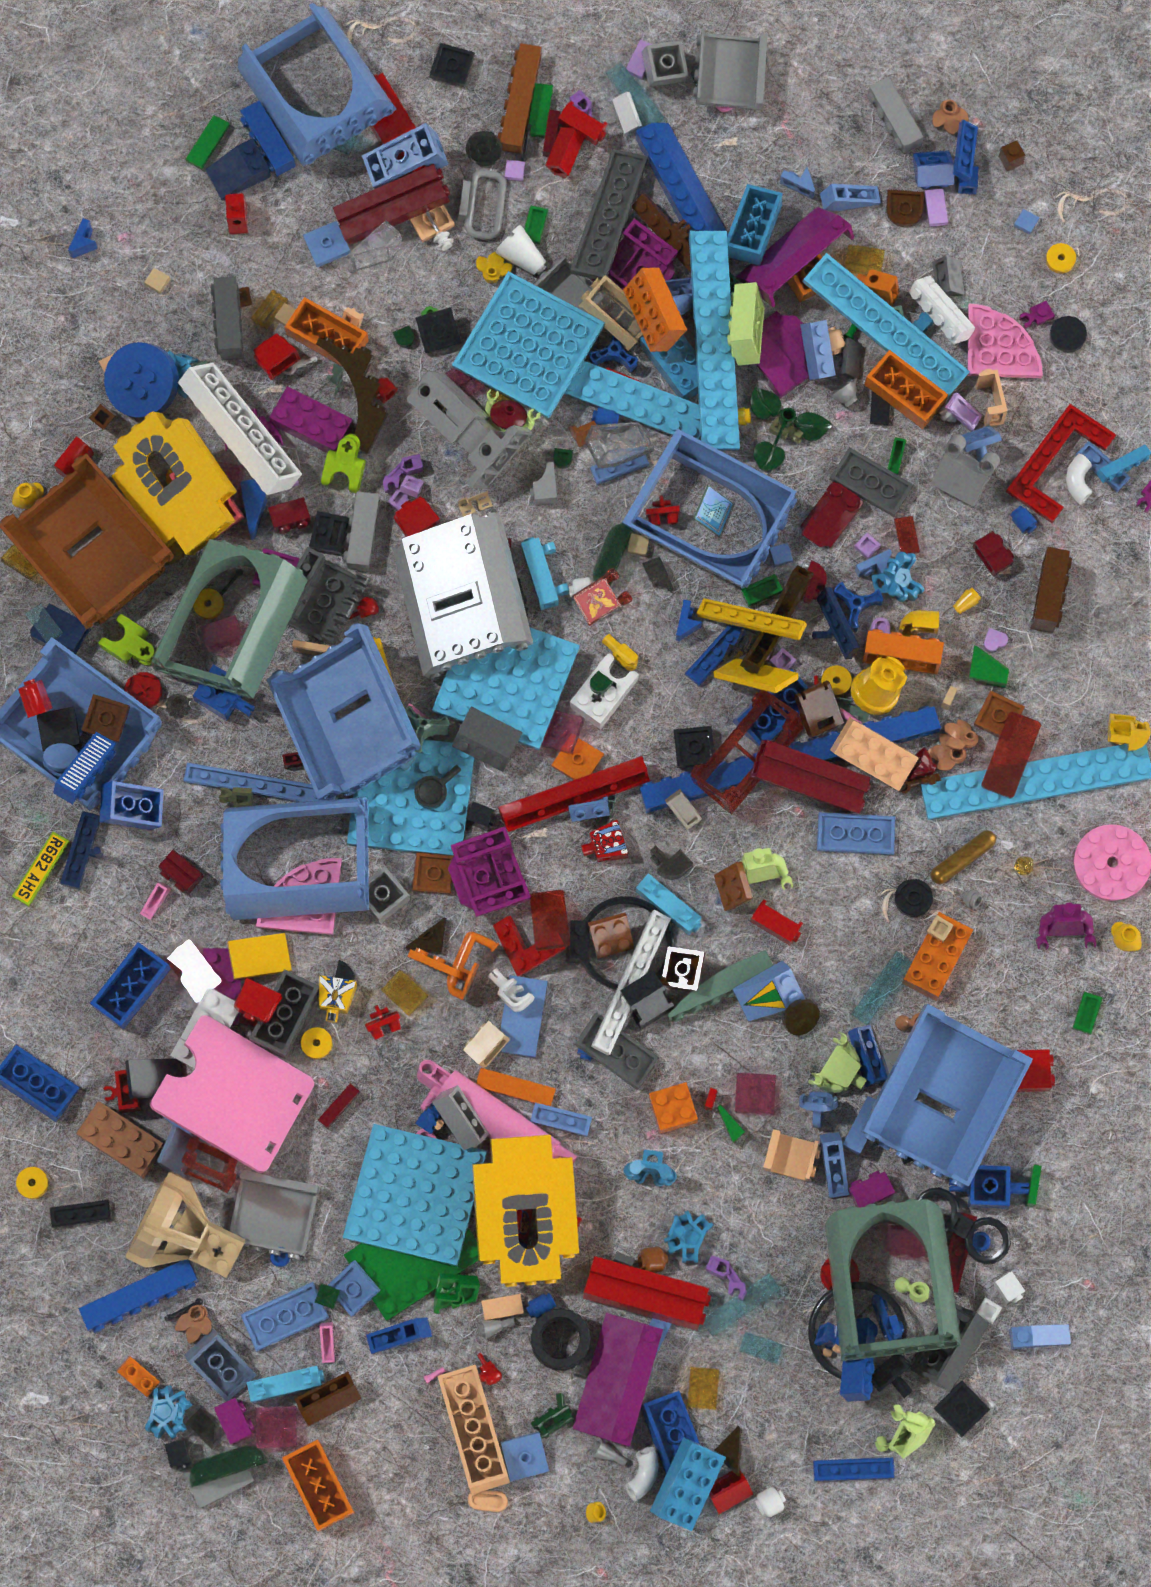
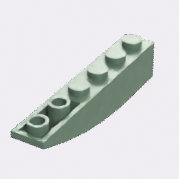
M764 950L730 965L700 984L698 991H692L668 1014L669 1022L672 1020L674 1022L680 1021L685 1018V1014L690 1012L692 1014L698 1013L703 1010V1006L708 1004L713 1006L719 1003L720 999L725 996L727 998L735 996L733 988L773 966L767 951Z

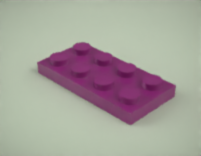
M203 948L201 997L207 986H210L236 1001L241 991V979L234 980L228 948ZM240 1012L235 1018L232 1026H240Z

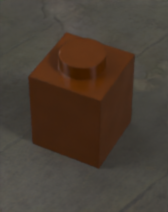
M1018 140L1002 146L999 153V158L1006 171L1023 165L1026 156Z
M101 403L89 419L102 430H106L117 414Z

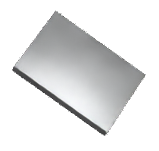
M238 1445L183 1471L200 1509L255 1482Z

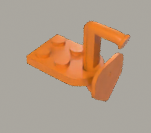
M468 932L464 937L452 967L446 965V960L435 955L433 959L428 957L429 953L419 948H416L415 951L410 949L408 957L448 974L447 987L449 993L463 1000L479 968V964L476 962L473 964L471 971L464 968L475 942L491 949V952L499 946V943L476 932ZM459 979L465 981L463 991L455 988Z

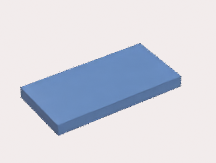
M818 813L817 851L894 855L895 816Z
M509 975V980L514 978L517 981L516 985H521L524 988L522 992L516 994V997H523L531 993L535 998L521 1012H514L504 1004L500 1030L511 1040L500 1053L536 1058L548 981Z
M314 1282L241 1314L256 1352L329 1319L325 1307L315 1303L318 1291Z

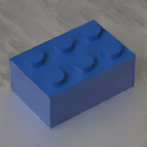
M117 781L102 784L99 822L146 830L162 827L164 789Z

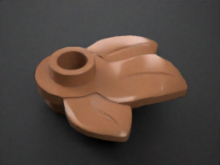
M948 99L944 100L940 105V109L934 113L932 123L934 127L943 126L947 133L954 135L958 131L959 123L962 119L967 122L969 119L964 109L959 108L954 100ZM946 107L951 108L952 111H947Z
M958 719L956 724L947 723L942 726L943 730L950 736L945 744L949 748L957 750L964 747L972 748L978 743V735L972 731L971 726L964 720Z
M945 733L939 735L940 745H936L928 750L931 758L939 761L937 769L941 771L952 769L955 764L962 763L966 758V750L964 748L957 750L945 746L950 738ZM958 752L960 757L955 758L953 753Z
M194 1305L189 1309L188 1313L181 1315L178 1319L175 1330L186 1331L189 1344L198 1341L202 1334L209 1335L212 1323L207 1317V1309L202 1305Z

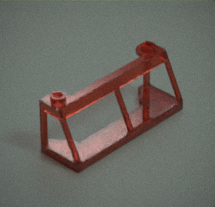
M761 690L759 693L757 692L753 696V708L705 765L703 763L696 765L691 771L690 776L693 783L731 815L760 780L750 777L751 769L737 787L733 785L730 789H725L723 793L708 784L706 780L734 747L738 748L752 762H755L756 758L739 745L738 742L765 709L771 705L786 718L782 726L783 732L774 741L775 743L788 747L804 728L798 712L764 690ZM779 706L787 710L789 714L784 712ZM713 793L719 796L721 800H719Z

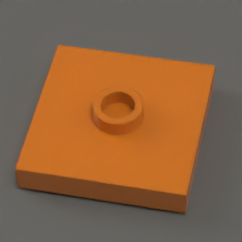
M571 734L551 767L575 780L592 774L603 758L604 753Z

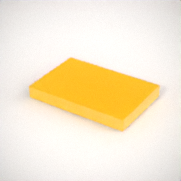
M285 933L227 942L234 980L283 973L284 969L289 972L292 971Z

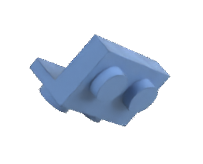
M606 796L593 802L570 805L569 812L572 822L610 816L608 797Z

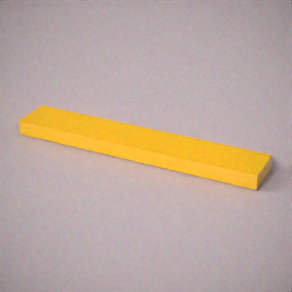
M703 598L696 612L697 617L795 640H800L807 626L806 622L706 598Z

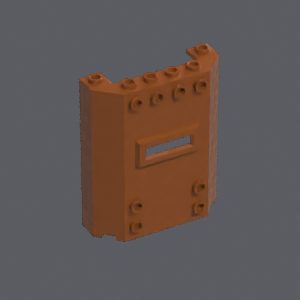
M85 454L77 457L74 464H72L75 472L66 475L58 486H53L47 495L38 498L30 509L22 511L19 518H16L14 514L4 517L1 520L0 528L81 624L88 629L93 626L92 623L94 622L99 624L106 622L158 579L166 570L164 565L167 561L171 562L174 555L92 459ZM99 526L103 532L71 557L67 551Z

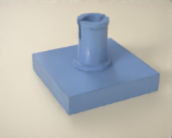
M990 425L962 434L966 440V446L963 450L966 452L975 450L978 462L987 453V445L1002 441L1000 433Z

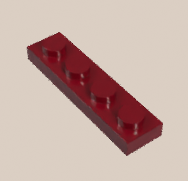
M960 1212L973 1221L977 1220V1216ZM952 1232L948 1253L954 1293L958 1294L968 1252L965 1248L964 1239Z

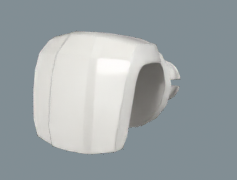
M497 968L493 970L497 978L492 973L489 974L488 978L499 987L498 996L512 1011L521 1012L533 1002L535 997L531 993L523 997H516V994L522 992L524 988L521 985H516L517 981L514 978L507 980Z

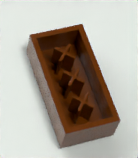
M1047 547L1031 623V629L1053 633L1054 629L1058 628L1061 623L1063 611L1060 610H1062L1066 598V593L1063 592H1065L1068 585V572L1072 564V558L1069 557L1070 551L1053 547Z

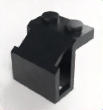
M654 970L620 990V993L630 1007V1014L640 1030L674 1009L673 1003H669L665 997L666 990Z

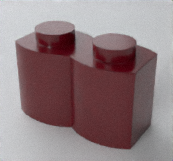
M991 531L975 541L972 547L983 561L987 570L994 577L1012 566L1014 555L1010 549H1006L1003 546L1002 537Z

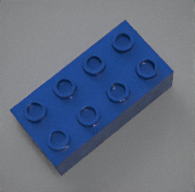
M137 942L90 1004L95 1010L124 1030L169 973L171 967L141 943Z

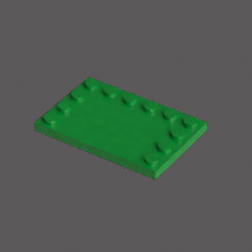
M469 1229L466 1232L458 1267L363 1243L344 1254L349 1264L356 1260L380 1289L372 1300L386 1322L436 1290L439 1273L458 1275L479 1261L477 1241Z

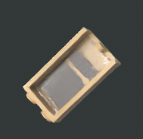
M604 275L601 280L597 278L591 284L593 288L591 291L587 290L581 296L583 301L578 307H582L590 315L605 322L604 328L626 346L625 349L629 351L643 334L624 291L609 277Z

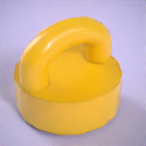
M592 1502L587 1505L586 1518L590 1523L600 1522L605 1519L606 1510L601 1502Z

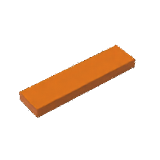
M480 1068L476 1084L487 1091L547 1106L552 1105L556 1088L485 1068Z

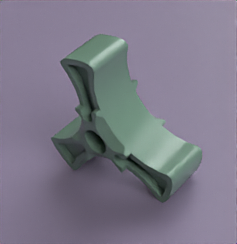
M411 706L404 708L421 745L420 749L414 752H422L423 741L427 737H433L437 734L448 735L450 722L447 716L439 719H426L421 717L420 714L417 715Z

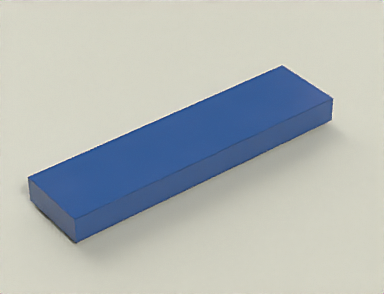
M962 119L958 129L953 175L969 182L972 179L978 127Z
M729 624L686 671L685 676L700 687L748 634L749 630Z
M894 1457L813 1460L814 1481L895 1478Z

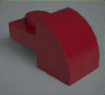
M812 560L808 571L814 573L803 601L809 605L812 600L817 599L820 592L819 589L823 590L827 582L824 568Z

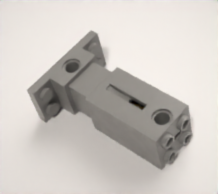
M430 370L424 373L420 383L411 389L410 395L407 398L451 443L461 445L470 454L468 459L478 468L471 472L469 480L466 482L471 488L487 489L533 433L527 427L515 425L507 428L505 432L497 431L488 422L490 416L445 373Z

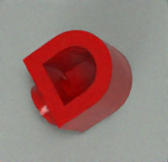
M387 377L379 379L378 383L382 386L375 398L376 400L380 399L383 404L398 391V388Z

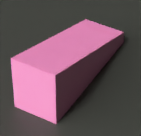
M158 882L140 914L151 920L172 888L163 882Z
M333 1322L320 1323L322 1363L335 1362Z

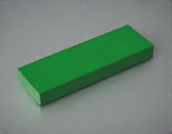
M535 83L529 124H532L530 136L545 138L553 85Z
M213 115L186 157V162L202 170L228 130L230 123Z

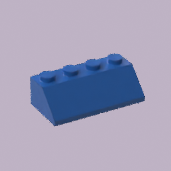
M798 676V680L777 693L764 691L732 722L747 738L760 747L762 740H772L800 714L794 695L797 693L801 694V691L807 689L808 686Z

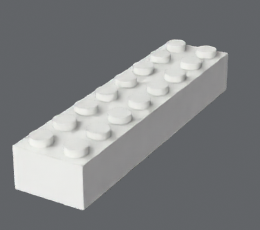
M212 362L189 367L179 380V385L194 402V405L202 412L205 419L213 426L216 433L221 436L228 448L236 455L239 462L244 465L250 476L259 484L262 491L269 495L291 489L302 473L217 366Z

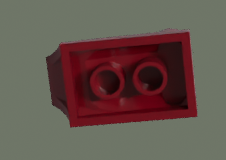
M832 482L800 525L802 535L818 547L828 546L831 548L861 509L864 502L843 485Z

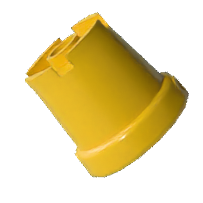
M887 656L886 659L877 658L870 667L862 670L852 681L851 696L855 704L861 710L871 715L889 713L896 706L900 691L907 680V675L905 676L904 665L893 657Z

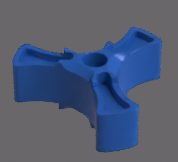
M613 335L607 347L599 351L589 352L590 363L597 366L603 362L615 361L625 366L628 372L631 373L638 365V358L627 354L622 348L620 341Z
M843 582L839 583L834 589L835 596L843 600L849 608L850 618L848 623L853 632L858 631V617L860 613L870 606H881L883 602V596L879 589L870 595L864 596L853 594L845 587Z

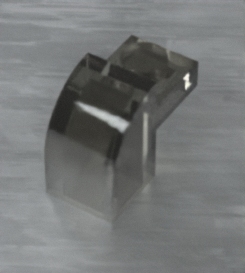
M656 845L650 850V859L656 866L660 865L657 869V874L662 878L669 880L678 879L693 868V862L681 849L670 859Z

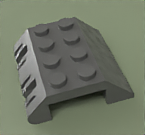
M307 547L296 567L303 570V575L308 581L287 625L322 643L335 645L338 636L342 633L335 626L337 624L344 626L347 624L348 621L346 619L349 620L357 606L355 603L360 601V598L354 595V593H364L366 590L364 587L369 585L371 579L359 572L355 575L325 560L323 554Z

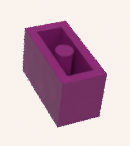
M878 1170L868 1175L869 1179L865 1181L858 1179L851 1183L852 1187L848 1191L856 1207L860 1208L866 1207L868 1204H876L895 1194L885 1171L880 1173Z
M235 1397L214 1407L230 1445L233 1446L253 1436L252 1430L255 1428L251 1419H246L244 1412L247 1410L242 1400L238 1401Z

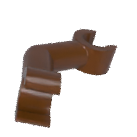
M936 773L909 781L905 780L904 783H906L907 787L900 792L907 793L911 788L921 784H936L937 781H941L940 775Z

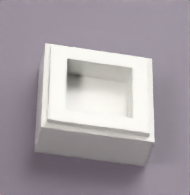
M985 1297L976 1313L992 1325L1002 1307Z

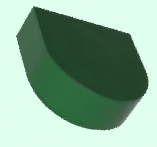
M410 325L393 332L396 343L400 347L406 348L413 344L414 334Z
M555 448L553 456L555 466L560 469L568 468L572 463L573 450Z
M599 670L590 679V689L596 694L605 693L613 685V681Z

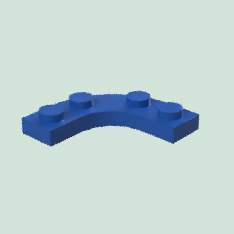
M878 1294L873 1295L871 1303L884 1338H888V1341L902 1339V1333H904L902 1322L898 1321L896 1315L888 1316V1304L885 1299H882Z

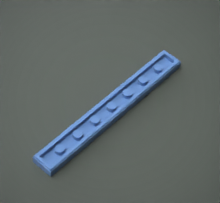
M187 763L183 780L185 783L219 789L229 788L231 791L233 787L252 788L253 795L293 802L322 801L317 798L312 784Z

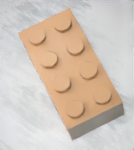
M849 717L830 749L837 756L898 791L919 759L913 753Z

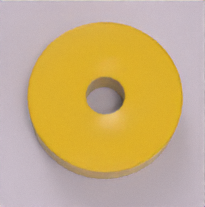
M1064 243L1051 246L1046 255V264L1049 269L1059 274L1069 272L1076 262L1074 249ZM1061 256L1064 260H1059L1058 257Z
M206 588L198 595L193 608L201 618L214 619L222 613L224 600L219 592ZM211 601V605L206 607V603Z
M834 665L828 667L821 677L822 684L826 680L830 682L835 697L846 694L851 687V674L842 666ZM837 678L840 682L836 684L833 682V679Z
M311 1028L301 1038L302 1050L309 1058L322 1059L332 1049V1038L323 1028ZM319 1040L320 1045L314 1046L313 1042Z
M27 1167L17 1176V1190L28 1199H37L44 1195L48 1189V1177L40 1168ZM30 1180L36 1181L34 1186H29Z

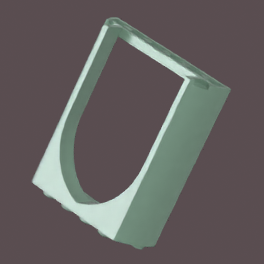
M209 539L151 662L153 669L253 699L308 581L303 575V570L294 567L275 554L267 555L257 549L253 551L242 545H231L224 540L220 542ZM242 565L256 569L260 579L259 602L225 677L168 661L198 595L207 583L218 574L235 566Z
M908 1199L905 1202L899 1203L890 1201L883 1205L868 1204L866 1207L860 1208L850 1206L844 1210L835 1211L827 1219L825 1231L841 1361L961 1347L942 1209L927 1199ZM895 1222L911 1231L921 1242L927 1253L939 1335L859 1344L850 1277L851 1257L857 1242L871 1226Z

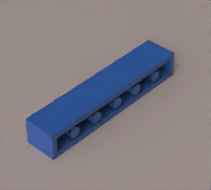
M185 1259L78 1309L87 1330L97 1333L105 1329L104 1326L109 1323L114 1325L123 1321L122 1317L128 1314L134 1316L140 1313L141 1308L145 1306L151 1308L160 1303L159 1300L165 1297L170 1299L177 1296V1292L182 1289L187 1291L196 1287L195 1283L199 1282L190 1260Z

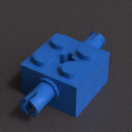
M214 664L209 670L210 673L224 677L227 673ZM193 682L198 685L197 690L193 694L195 702L226 721L235 708L248 717L252 715L250 712L255 710V706L243 700L241 695L224 690L223 694L219 693L217 695V692L222 690Z
M979 1165L970 1185H963L962 1188L951 1183L952 1179H949V1185H952L949 1187V1191L967 1192L968 1207L1008 1209L1011 1194L1029 1195V1182H1011L1010 1166ZM987 1183H990V1186L994 1187L991 1189V1191H988V1188H985Z

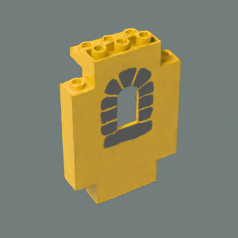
M150 412L145 416V420L134 425L127 435L121 436L113 446L124 464L116 468L112 478L128 502L168 548L178 542L186 555H195L206 546L209 539H215L235 522L224 502L234 495L237 490L188 419L177 418L175 420H168L163 413ZM155 451L163 456L176 475V478L165 488L148 465V457Z
M551 1135L490 1139L492 1163L472 1164L478 1260L483 1261V1264H495V1260H498L499 1265H497L500 1283H505V1287L517 1286V1282H525V1285H536L537 1281L544 1280L545 1284L557 1283L556 1279H561L559 1255H563V1258H574V1254L579 1253L573 1158L552 1157ZM536 1208L538 1242L535 1247L525 1249L519 1244L516 1210Z

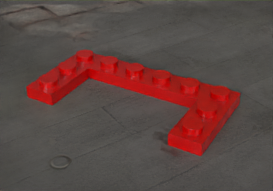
M1072 404L1068 405L1006 490V493L1051 523L1055 521L1064 506L1035 488L1034 485L1073 431L1104 451L1107 450L1117 435Z

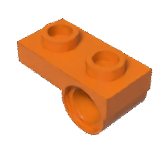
M130 1355L117 1369L121 1376L146 1397L160 1383L157 1378Z

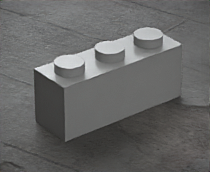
M458 1085L441 1092L433 1100L432 1103L463 1150L481 1144L489 1135L479 1116Z

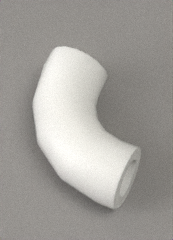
M1080 453L1072 460L1066 474L1068 491L1079 505L1083 504L1093 492L1085 483V474L1092 467V464Z
M646 1447L636 1453L639 1464L638 1473L635 1478L625 1485L627 1493L633 1501H637L652 1489L657 1479L659 1463L654 1447Z

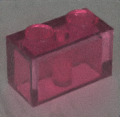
M236 615L200 626L208 653L220 652L227 646H238L243 638Z
M887 1224L885 1252L893 1256L908 1254L912 1258L925 1256L923 1245L911 1231L902 1225Z

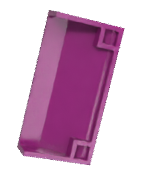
M816 207L765 251L760 266L750 264L736 278L742 283L757 282L762 299L771 307H775L773 293L840 235L845 234L851 240L854 239L851 224L838 214Z
M610 1313L605 1314L573 1429L626 1446L631 1445L663 1329Z

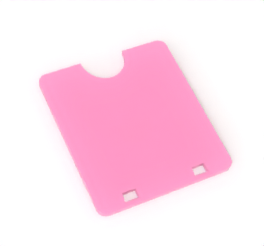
M206 1015L201 1016L184 1044L194 1055V1071L186 1077H173L167 1074L152 1098L150 1106L155 1112L251 1169L264 1173L272 1163L313 1089L314 1080ZM295 1095L302 1097L298 1105L292 1102ZM269 1143L275 1145L271 1154L265 1150Z

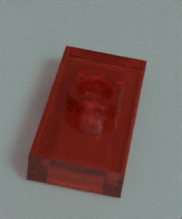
M913 516L895 518L894 525L900 552H905L906 554L919 553L920 549Z

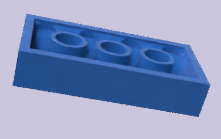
M17 1045L0 1064V1085L55 1122L59 1120L80 1089L79 1086Z
M680 1391L641 1405V1412L665 1474H667L683 1437L699 1443Z

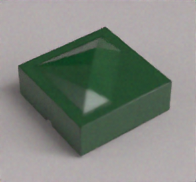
M321 1283L315 1303L334 1309L341 1290Z

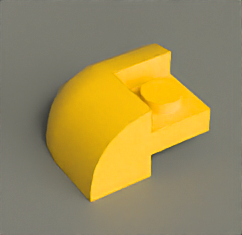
M911 611L901 620L898 633L907 637L917 635L918 632L937 634L939 629V611Z
M1110 713L1108 742H1113L1117 745L1126 743L1128 751L1137 750L1148 742L1151 733L1148 722L1142 723L1137 721L1136 716Z

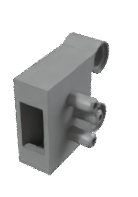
M956 434L945 445V454L931 481V485L974 507L990 475L999 465L1000 459L997 454L988 452L978 462L961 453L966 446V440L962 435Z

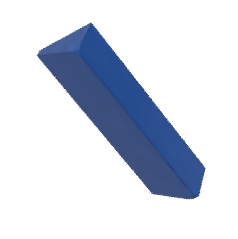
M871 1025L852 1029L848 1032L852 1046L860 1058V1071L862 1077L867 1079L865 1086L868 1087L885 1082L888 1076Z

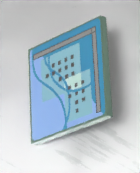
M707 485L693 519L720 537L734 503Z

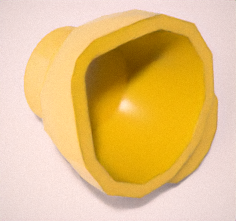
M37 482L20 484L14 491L12 504L21 509H30L34 502L43 496V486Z
M1123 922L1113 924L1111 934L1117 948L1127 952L1141 949V933L1136 926Z

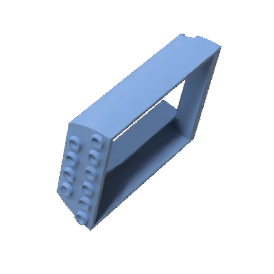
M315 3L309 5L312 12L311 16L251 51L247 43L242 46V55L238 57L239 72L257 99L260 100L265 111L303 167L313 163L318 157L328 154L331 149L344 144L349 138L359 135L362 130L375 125L380 119L390 116L397 110L330 11L324 6H316ZM320 28L323 29L352 74L353 83L350 99L341 114L333 117H313L295 110L285 101L261 66V64Z
M677 428L622 524L741 588H747L752 577L756 578L758 575L761 561H766L770 553V545H775L779 537L777 536L779 531H783L790 509L794 508L798 500L795 498L797 491ZM673 459L743 497L758 516L762 528V541L755 547L737 554L721 555L709 553L642 519L638 515L670 460Z
M366 797L227 808L223 812V823H221V833L223 835L221 852L223 853V860H221L220 864L223 879H221L220 885L226 904V913L230 914L233 920L369 910L368 799ZM356 813L357 881L286 887L267 886L247 877L237 863V854L245 840L255 830L269 822L291 817Z

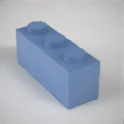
M827 320L800 324L809 380L836 376Z

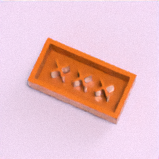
M641 268L625 286L623 291L650 352L668 351L687 331V328L660 268Z
M306 297L302 299L285 325L287 336L340 366L342 365L329 352L316 345L318 338L324 340V337H328L335 341V346L341 347V345L352 349V354L356 347L361 349L369 341L367 332Z
M891 350L883 356L866 376L864 383L866 387L883 398L921 429H924L942 408L948 397L945 391Z
M879 629L868 630L862 663L872 664L877 658L886 659L889 656L899 660L904 665L905 670L937 675L941 665L944 642H940L936 638L926 640L921 639L917 635L907 637L902 636L898 632L888 634L883 633Z
M938 912L937 915L953 924V928L943 943L927 933L902 984L937 1001L974 930L941 912Z
M318 1439L282 1457L318 1532L355 1514Z

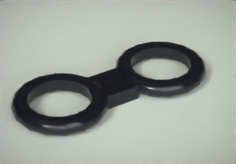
M940 1187L929 1188L923 1191L916 1199L922 1200L940 1195L949 1201L951 1216L945 1223V1231H951L962 1237L969 1256L976 1262L995 1264L1001 1261L1009 1252L1011 1237L1007 1227L1000 1220L992 1217H982L973 1221L960 1213L956 1197L949 1190ZM984 1225L996 1227L1002 1235L1003 1243L1001 1249L992 1256L980 1255L973 1246L974 1233Z

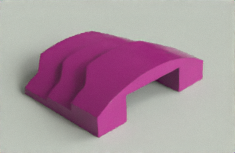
M633 219L623 232L624 238L619 243L608 277L622 290L641 268H660L665 281L671 280L675 275L673 260L678 251L636 219Z
M775 311L763 320L760 363L755 365L769 380L768 386L781 399L809 378L800 326V324H803L797 316L782 315Z
M505 826L450 845L454 857L448 870L460 904L473 909L476 917L531 900Z

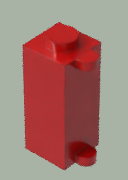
M570 101L558 117L559 124L566 128H576L584 139L595 146L599 141L602 142L606 136L605 131L608 123L605 121L602 124L574 107V102Z
M560 128L545 164L554 175H559L561 178L569 176L584 141V137L576 128Z
M763 899L751 917L750 922L789 946L792 942L796 943L802 934L799 931L803 922L795 923L765 905L767 901Z

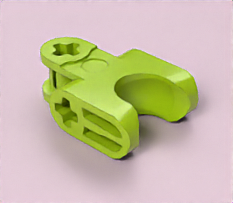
M348 434L340 440L337 452L328 451L321 484L329 485L336 472H343L349 478V491L355 494L359 491L366 460L358 458L360 440L356 435ZM348 441L350 442V446H352L351 448H348L349 445L346 444Z
M119 614L116 621L125 630L124 637L119 641H111L103 637L98 642L99 646L124 664H127L133 658L142 665H152L151 662L155 650L149 642L145 641L149 633L123 614Z

